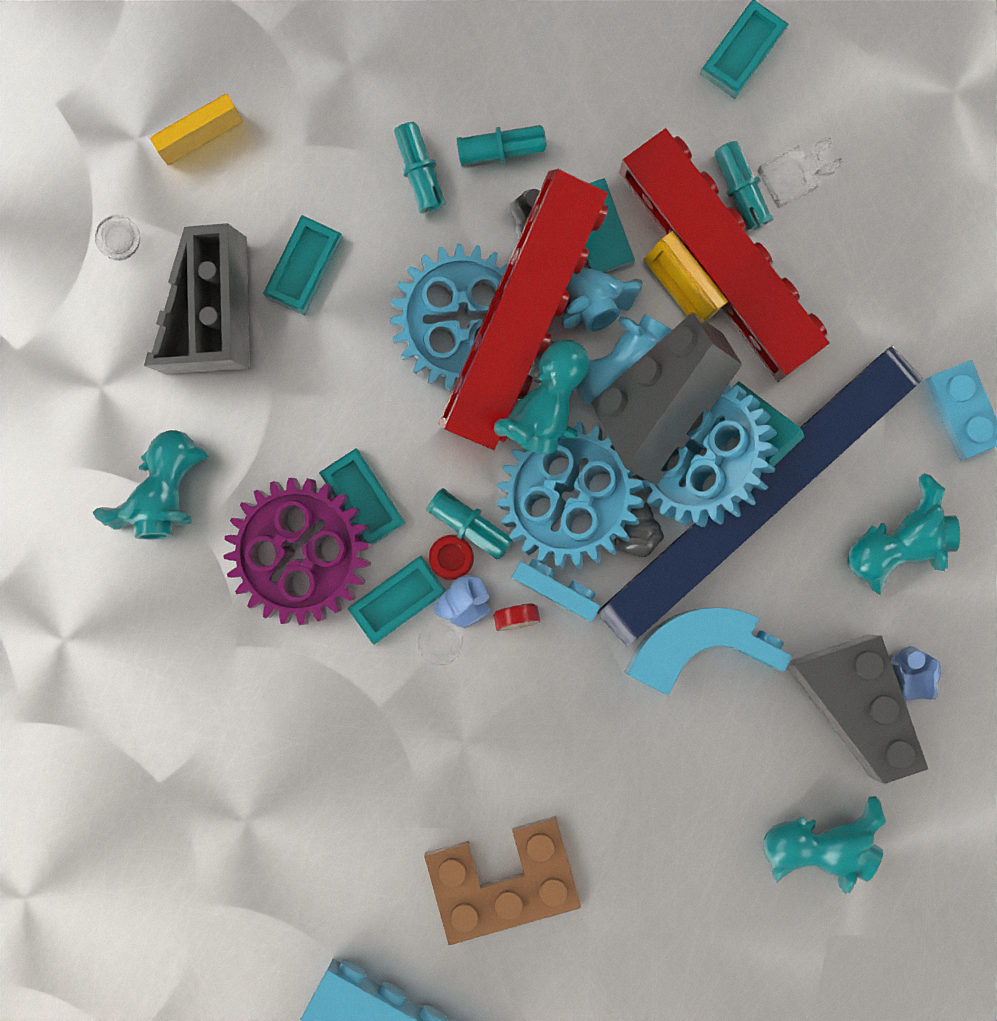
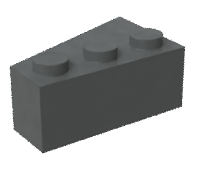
M228 223L184 227L168 283L172 284L164 311H159L156 322L159 325L152 353L147 352L144 366L164 374L250 369L247 237Z
M694 312L685 318L591 402L624 467L658 485L665 475L661 470L677 447L681 449L685 447L691 438L686 433L703 410L709 413L742 366V363L722 332Z
M865 635L790 660L787 669L800 682L809 694V698L822 711L836 730L835 732L870 778L886 784L928 770L881 635Z

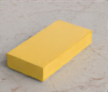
M223 94L152 135L150 141L164 162L170 165L243 123V120L229 95Z
M673 231L661 238L644 258L645 263L687 316L694 312L707 322L729 302Z

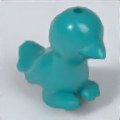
M562 340L553 343L547 348L539 363L540 375L538 379L541 380V385L527 394L507 419H499L495 423L494 432L496 435L507 436L513 441L520 443L523 449L537 453H554L557 451L559 437L575 439L578 436V430L567 425L572 392L591 369L587 352L582 345L572 340Z
M177 430L162 432L152 440L148 450L141 456L144 462L139 466V470H149V476L135 488L123 504L116 508H96L92 513L96 520L114 530L121 529L130 524L134 525L135 538L155 540L169 538L172 536V524H192L191 516L179 511V485L182 478L194 465L209 456L203 449L196 447L193 440L187 434Z
M924 473L919 476L921 500L917 508L902 520L892 535L886 534L885 523H881L878 528L872 525L850 548L848 564L851 571L859 579L868 582L872 591L879 595L888 577L898 566L905 562H924L930 560V564L935 570L945 571L948 568L947 552H957L959 549V520L956 515L944 516L941 502L945 488L929 474Z
M877 796L869 797L860 818L853 823L839 825L819 834L812 832L816 823L814 819L806 822L804 817H800L794 821L774 825L764 837L763 849L768 861L772 865V875L778 883L794 870L806 866H816L832 875L839 876V887L844 893H851L857 878L869 882L877 872L884 853L881 847L873 844L874 834L886 822L881 801Z

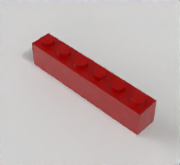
M665 128L622 159L619 174L666 235L672 231L676 234L729 301L722 307V310L776 381L779 382L830 344L825 337L827 330L815 314L810 313L808 315L798 302L800 295L792 282L785 277L781 279L772 268L773 260L767 249L759 242L754 244L744 231L746 228L745 222L737 210L733 207L727 208L717 196L719 190L712 177L705 171L701 173L690 160L692 154L686 143L679 136L673 138Z
M560 169L548 171L438 422L443 429L491 450H495L498 441L502 443L506 441L507 436L495 434L494 425L499 419H507L516 401H521L530 389L533 377L529 375V371L535 358L541 359L549 346L551 334L547 333L554 315L559 317L568 303L570 292L566 288L572 274H579L587 260L589 249L585 248L590 233L591 231L597 232L606 217L608 206L604 205L608 192Z

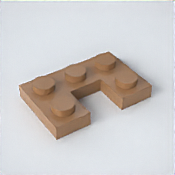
M556 816L512 828L524 873L485 884L480 883L469 841L425 853L424 857L448 945L581 908Z

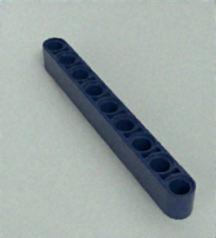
M893 345L890 346L800 427L805 437L774 466L775 472L761 473L760 479L765 482L768 488L761 490L754 487L751 490V494L756 501L754 505L744 500L740 501L738 504L741 516L739 517L725 510L724 523L721 525L713 521L710 516H708L705 527H700L695 523L692 524L598 610L597 614L626 646L631 645L923 380V377Z

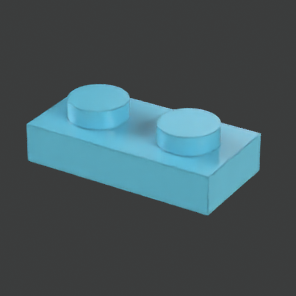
M972 360L926 379L960 461L997 447V418Z
M533 558L529 565L520 561L511 577L512 579L587 621L592 622L601 607L592 601L596 594L595 592L573 580L569 587L564 586L552 579L556 573L555 570Z

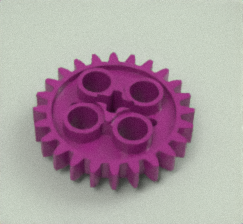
M288 478L286 491H284L279 482L275 481L270 482V496L262 490L253 491L257 505L242 502L240 507L247 515L245 519H230V522L239 529L238 535H228L224 538L227 542L236 545L235 551L223 555L224 559L236 561L237 567L227 573V576L229 578L241 577L243 581L235 590L236 594L247 592L253 594L247 605L249 608H255L264 603V618H271L279 610L280 624L289 623L294 613L299 625L308 624L310 611L318 622L325 620V606L334 613L341 612L342 606L338 598L342 597L349 601L354 600L356 596L349 586L351 583L357 585L365 584L366 580L356 572L358 568L371 566L370 561L360 557V551L372 548V543L359 541V535L368 530L369 527L368 525H354L353 520L361 512L360 509L352 508L345 511L343 508L347 503L348 496L340 494L332 500L333 486L330 484H325L316 493V480L307 478L302 490L297 478ZM294 507H299L305 516V523L297 532L292 531L287 524V515ZM320 519L324 520L325 525L320 532L316 533L302 547L301 551L305 558L290 561L279 580L274 583L271 579L273 574L283 567L295 553V550L291 547L292 543L305 542L313 532L317 522ZM327 536H332L339 544V553L333 561L324 559L320 552V545ZM265 541L270 542L276 552L275 559L269 566L262 564L258 556V550ZM299 570L306 573L310 581L309 589L303 596L297 594L291 585L293 575Z

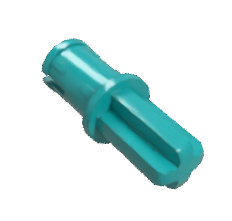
M414 121L399 125L394 129V134L406 166L402 172L404 177L409 178L419 212H432L444 207L446 201L434 170L437 164L434 159L429 158L419 126Z
M541 125L501 131L500 127H496V132L464 138L457 137L461 166L500 159L501 163H506L505 158L543 152L547 146L545 131Z
M732 141L720 146L715 151V158L729 187V190L726 192L727 196H733L745 222L747 232L761 227L760 224L762 223L766 225L774 220L757 185L760 182L759 176H753L739 143Z
M441 488L435 494L426 509L428 513L442 520L458 532L457 537L459 539L466 537L495 559L503 557L511 546V538L480 516L482 512L480 509H471L444 488Z

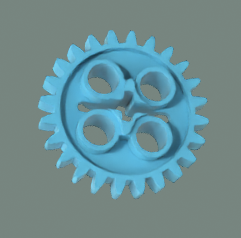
M457 244L454 257H449L443 247H439L437 262L434 263L430 257L424 254L421 257L424 268L422 272L412 266L407 269V273L413 281L412 284L398 282L397 289L406 297L405 299H392L391 306L402 311V315L390 318V325L402 327L403 329L402 332L393 337V342H407L408 347L401 354V359L405 360L415 356L418 361L414 366L413 373L416 374L425 367L429 369V384H432L440 375L445 377V390H450L455 379L459 377L475 340V332L480 329L483 320H471L466 329H461L459 321L456 320L425 324L423 317H453L459 308H465L467 316L485 315L490 305L483 306L476 303L472 296V288L476 285L484 284L491 287L495 294L508 265L507 263L502 268L495 266L498 256L497 252L494 251L487 260L481 259V249L478 245L474 248L471 256H465L462 245ZM435 286L444 287L450 293L451 303L443 308L435 307L428 301L427 291ZM441 330L449 333L453 338V349L447 353H438L433 350L429 342V337L433 332Z
M728 384L709 413L704 410L701 412L700 415H703L701 425L693 431L690 428L686 433L691 438L683 449L677 447L661 470L665 475L658 485L646 479L642 480L645 488L641 492L646 495L650 494L646 502L656 509L661 507L660 514L669 519L675 516L676 521L683 525H688L691 519H693V522L700 527L706 526L708 516H710L713 521L721 525L724 523L725 510L739 517L741 516L738 504L740 501L744 500L751 505L756 503L751 494V490L754 487L761 490L768 488L765 482L760 479L761 473L775 472V468L765 460L768 456L778 454V449L766 442L776 436L777 432L770 425H764L771 418L770 414L763 408L758 409L760 402L751 394L746 396L747 392L736 384L730 390V385ZM725 417V421H719L721 418ZM740 434L739 444L734 449L727 451L728 441L733 436ZM702 449L707 450L704 456L699 455ZM679 454L678 464L673 469L668 470L670 459ZM716 474L715 484L711 489L703 491V484L708 476ZM686 482V486L682 487V483Z
M580 421L574 427V429L578 430V436L575 439L559 437L557 451L554 453H537L532 451L523 453L513 449L511 452L519 462L516 466L503 465L502 469L511 479L510 481L497 483V487L508 494V497L497 501V506L502 510L510 511L501 519V523L506 527L516 526L509 535L511 540L517 543L526 539L522 551L528 556L539 548L537 560L543 564H546L551 556L554 555L555 565L560 569L564 568L568 557L572 558L574 565L578 569L582 568L585 555H589L596 564H599V550L602 548L615 555L617 551L612 541L616 537L627 542L630 540L628 534L623 529L625 524L639 525L640 523L637 517L630 513L631 509L644 507L643 500L633 496V493L645 488L642 480L630 479L636 474L624 467L609 436L602 441L603 432L599 426L596 425L589 435H586L585 427ZM562 457L569 459L568 468L564 473L556 476L549 474L550 465L554 460ZM588 459V464L584 466L579 474L581 461ZM601 473L611 476L610 484L606 489L599 492L590 490V481L594 476ZM575 488L579 493L578 498H569L566 502L562 498L563 492H572ZM541 498L550 499L551 506L549 511L541 517H533L531 513L533 504ZM583 514L592 516V526L588 531L582 534L572 532V523L576 517ZM561 517L560 529L556 532L552 531L553 525Z

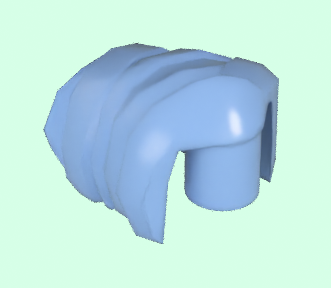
M474 575L458 577L452 582L451 587L438 599V602L434 605V613L462 628H466L470 624L481 620V618L491 612L487 603L489 595L482 579Z
M911 646L904 648L892 657L891 663L905 702L915 699L934 700L938 697L937 683L941 676V665L938 660Z

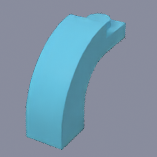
M700 608L674 615L652 629L637 646L624 673L669 696L684 665L691 657L704 649L714 646H728L781 672H785L792 655L781 650L784 645L782 640L764 631L759 630L756 637L751 635L759 617L735 609Z

